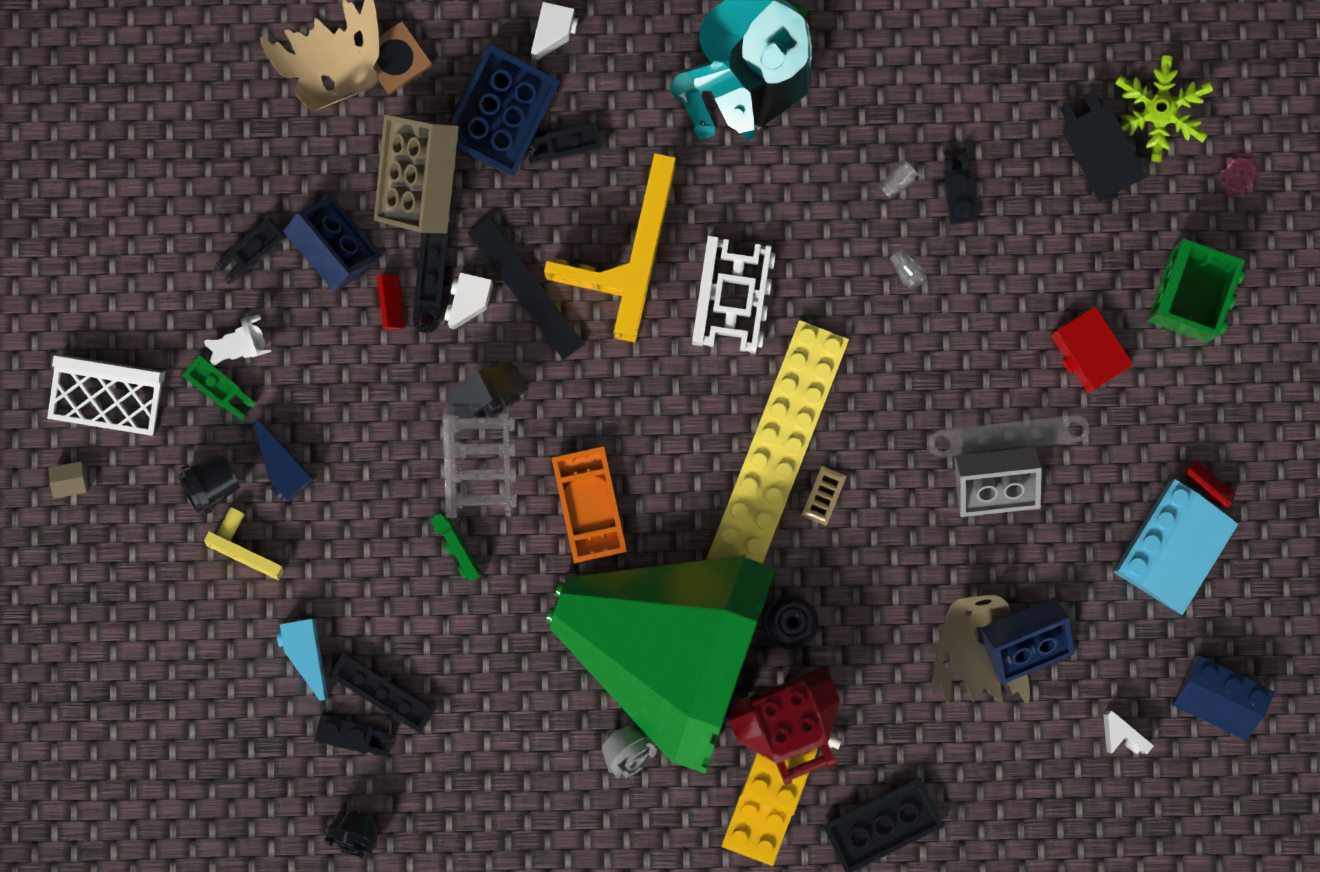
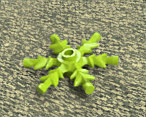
M1162 56L1161 71L1157 68L1154 69V73L1159 82H1153L1159 88L1158 93L1155 95L1148 94L1147 85L1142 89L1137 77L1131 83L1121 75L1115 83L1127 91L1122 97L1137 98L1134 104L1143 102L1146 106L1142 113L1133 110L1135 116L1120 115V118L1124 120V122L1120 123L1123 131L1128 130V135L1132 136L1138 126L1143 130L1146 121H1151L1155 125V129L1148 133V135L1154 136L1146 144V148L1153 147L1152 162H1162V149H1170L1169 143L1165 136H1170L1165 130L1168 123L1176 125L1177 133L1181 129L1187 141L1193 135L1203 143L1209 135L1197 127L1202 123L1200 120H1187L1190 114L1180 116L1178 109L1181 105L1191 108L1189 102L1203 103L1204 100L1200 96L1212 92L1213 88L1210 82H1206L1196 88V83L1193 81L1185 93L1181 88L1179 96H1171L1169 89L1175 86L1176 83L1170 82L1178 73L1177 70L1171 71L1172 56ZM1166 104L1167 109L1164 112H1159L1157 105Z

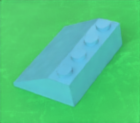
M1176 479L1171 480L1165 486L1113 572L1183 615L1238 526V523L1197 492Z

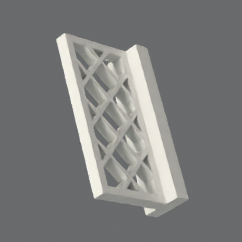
M62 354L54 355L52 364L54 366L47 419L151 436L155 435L162 382L165 380L166 371ZM61 372L71 374L77 382L67 391L60 384ZM78 375H82V376H86V377L81 380V379L78 377ZM91 377L97 378L103 386L94 395L84 385V382ZM104 379L112 381L107 384ZM118 381L123 382L130 391L120 399L110 389ZM131 384H137L138 386L133 388ZM80 386L88 399L77 406L68 394ZM143 386L154 387L153 399L145 404L136 391ZM106 390L115 403L103 411L95 398ZM133 395L141 407L130 415L121 402ZM65 397L73 410L66 415L55 414L57 402ZM91 401L100 414L93 419H86L80 409ZM150 404H152L151 411L148 409ZM116 406L119 407L126 417L119 424L112 423L106 415L107 412ZM142 410L150 418L148 429L138 427L133 420V417ZM76 412L79 417H73L71 415H73ZM103 417L106 422L98 421V419ZM127 421H129L132 426L123 425V424H125Z

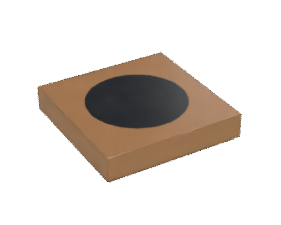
M402 21L379 36V57L373 68L377 73L378 81L388 95H391L433 66Z

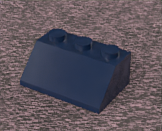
M333 196L298 212L284 229V233L334 292L350 284L382 257L380 252Z
M1055 597L981 628L984 646L1001 685L1075 654L1069 617Z
M1194 656L1172 706L1247 741L1265 716L1275 691L1204 657Z

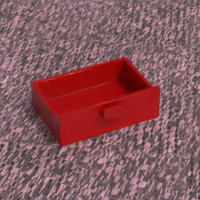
M1096 306L1050 335L1064 356V359L1061 360L1069 373H1075L1087 393L1092 392L1133 366V363Z

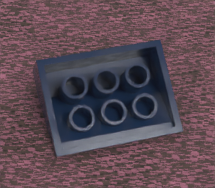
M491 44L487 45L483 49L447 123L459 126L456 152L514 177L560 81Z

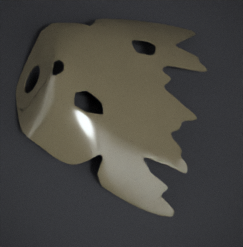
M998 595L957 599L951 604L939 635L933 673L932 696H934L941 682L943 697L950 704L952 677L955 674L957 681L962 677L964 678L973 702L976 699L977 693L982 692L986 688L992 697H995L999 703H1003L1001 683L998 680L984 644H980L975 635L977 627H984L1011 615L1009 604ZM981 600H992L991 603L985 605L975 604ZM965 611H972L970 616H965ZM945 652L950 657L948 668H945L943 664ZM1028 675L1007 682L1012 694L1018 692L1023 701L1029 703L1030 686Z

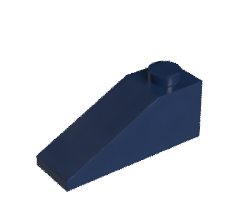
M256 419L253 423L269 481L274 485L271 490L281 501L286 498V500L291 502L314 479L264 423Z

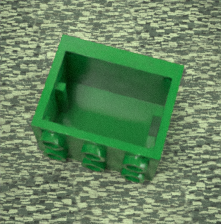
M1183 238L1171 250L1147 322L1205 343L1217 338L1219 334L1223 335L1228 324V319H1225L1228 309L1233 308L1237 298L1234 290L1237 284H1241L1245 276L1246 269L1242 268L1245 260Z

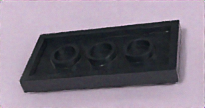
M920 777L822 825L845 872H854L944 827Z

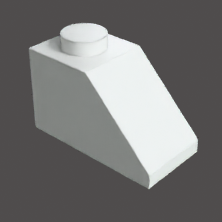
M543 2L531 50L532 59L538 60L568 42L571 33H576L578 18H575L573 8Z

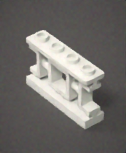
M708 236L692 345L713 347L715 334L741 338L740 351L756 353L757 347L762 348L764 332L759 331L760 321L766 322L768 306L763 305L764 295H770L772 279H767L768 268H774L776 253H770L771 245L761 246V244H755L753 257L727 253L729 240H720L718 237ZM717 249H722L721 260L734 262L732 275L719 273L717 284L712 283L716 251ZM759 255H764L760 288L755 290L756 279L742 277L744 263L758 265ZM723 282L749 285L746 309L719 306ZM709 301H714L713 312L726 314L724 328L711 326L710 335L704 336ZM756 307L752 343L747 342L748 331L735 329L736 317L750 318L751 308Z

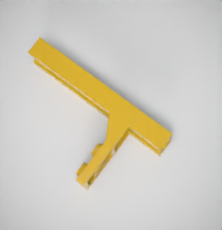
M654 153L630 263L598 273L595 272L596 268L581 264L579 268L569 266L568 261L553 259V262L546 261L544 269L546 280L622 296L614 329L616 339L636 343L676 163V158Z

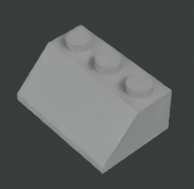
M1035 447L955 456V479L960 517L1041 508V464Z

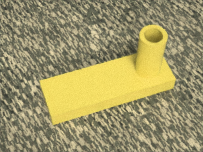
M230 507L217 533L208 532L204 540L206 546L279 581L284 572L282 566L231 542L244 514Z

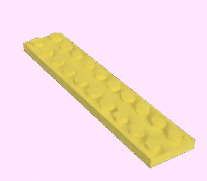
M799 320L707 559L747 554L746 558L763 563L849 339Z

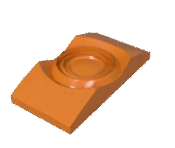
M604 446L553 457L552 463L574 563L627 552Z

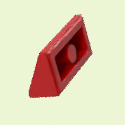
M378 274L377 283L382 326L386 331L404 329L406 324L400 278L395 275Z
M1193 460L1182 473V476L1221 508L1229 507L1232 504L1235 492L1197 460Z

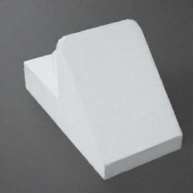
M1107 710L1103 714L1108 753H1113L1124 739L1127 740L1124 745L1135 754H1138L1139 751L1143 754H1148L1154 745L1113 711Z

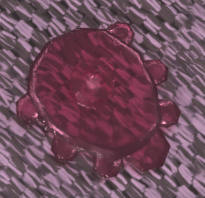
M1229 158L1226 160L1228 164L1226 170L1221 171V176L1225 177L1221 186L1227 187L1226 193L1229 197H1235L1237 193L1240 196H1244L1246 188L1249 190L1254 188L1252 182L1254 178L1260 176L1259 172L1255 170L1254 165L1248 159Z

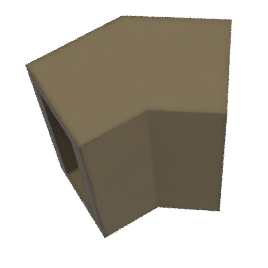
M82 462L48 467L53 499L83 494L89 490L86 467Z

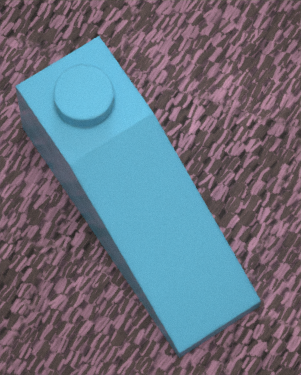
M308 619L280 624V631H277L279 647L284 648V652L319 700H327L328 693L316 620Z

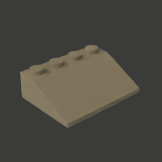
M384 114L374 221L420 233L447 234L459 126Z

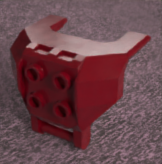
M817 668L788 682L728 705L726 715L736 740L776 763L784 785L793 783L792 779L822 767L828 766L830 768L836 765L828 742L840 698L826 668ZM820 746L823 753L822 756L787 769L784 760Z

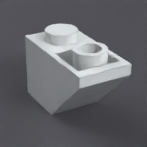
M460 273L459 279H454L451 288V294L455 295L453 304H448L445 313V320L448 321L449 328L456 329L487 310L493 287L492 280Z

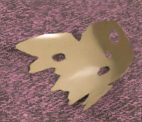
M343 0L344 15L347 22L345 32L338 28L337 32L333 34L317 18L314 19V28L309 31L308 37L300 32L293 33L291 30H285L295 55L286 51L279 42L273 45L265 37H260L261 45L267 57L280 75L288 79L299 78L294 89L295 94L310 110L316 111L374 87L377 83V73L373 67L379 57V29L374 0L364 1L361 14L358 13L352 2L348 3L346 0ZM358 31H361L363 35V46L361 47L356 46L354 34ZM327 75L334 81L335 86L333 90H326L321 76ZM348 93H352V94H353V95H350V96H348V97H345V95L348 94Z

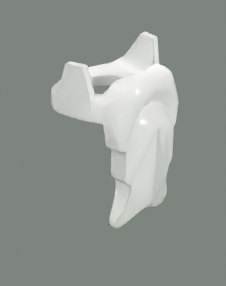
M260 314L240 319L242 327L236 329L235 333L224 335L219 340L204 341L205 346L213 352L210 360L212 366L229 358L231 360L242 356L250 358L271 352V349L264 350L265 340L259 327L252 325V323L261 319Z

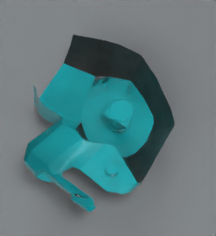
M724 0L705 15L700 25L699 41L701 49L710 62L681 70L669 86L674 99L682 100L695 125L693 131L702 141L715 134V126L701 97L703 91H712L728 126L736 129L746 138V141L754 139L757 130L809 93L812 46L808 20L786 0Z

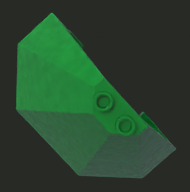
M747 554L574 576L568 577L566 582L560 581L555 596L559 598L556 608H550L546 622L551 623V631L673 764L677 763L706 773L757 621L765 605L776 568L746 558Z

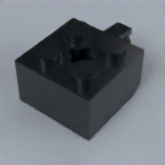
M509 362L477 371L448 392L446 397L459 423L471 420L473 424L483 420L487 415L490 418H494L505 412V406L509 407L518 403L521 400L520 396L529 389L518 367Z

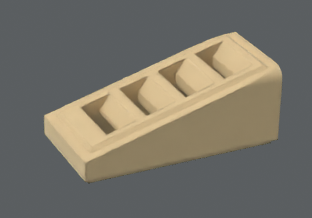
M821 466L801 516L826 526L847 476ZM825 475L837 480V486L823 481V476ZM821 485L833 490V496L818 490L819 486ZM818 495L830 500L829 505L814 500L815 496ZM814 505L826 510L825 515L811 510V506Z

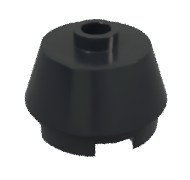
M340 811L325 829L327 834L324 843L329 847L333 843L337 844V847L342 849L344 854L362 858L365 853L367 857L371 858L373 850L377 848V823L361 811Z

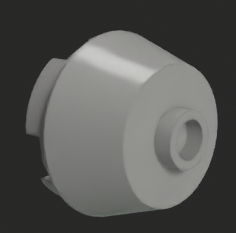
M632 725L614 731L602 746L608 771L613 773L617 779L621 774L628 778L643 768L642 763L648 755L652 758L655 756L657 749L653 745V741L645 733Z

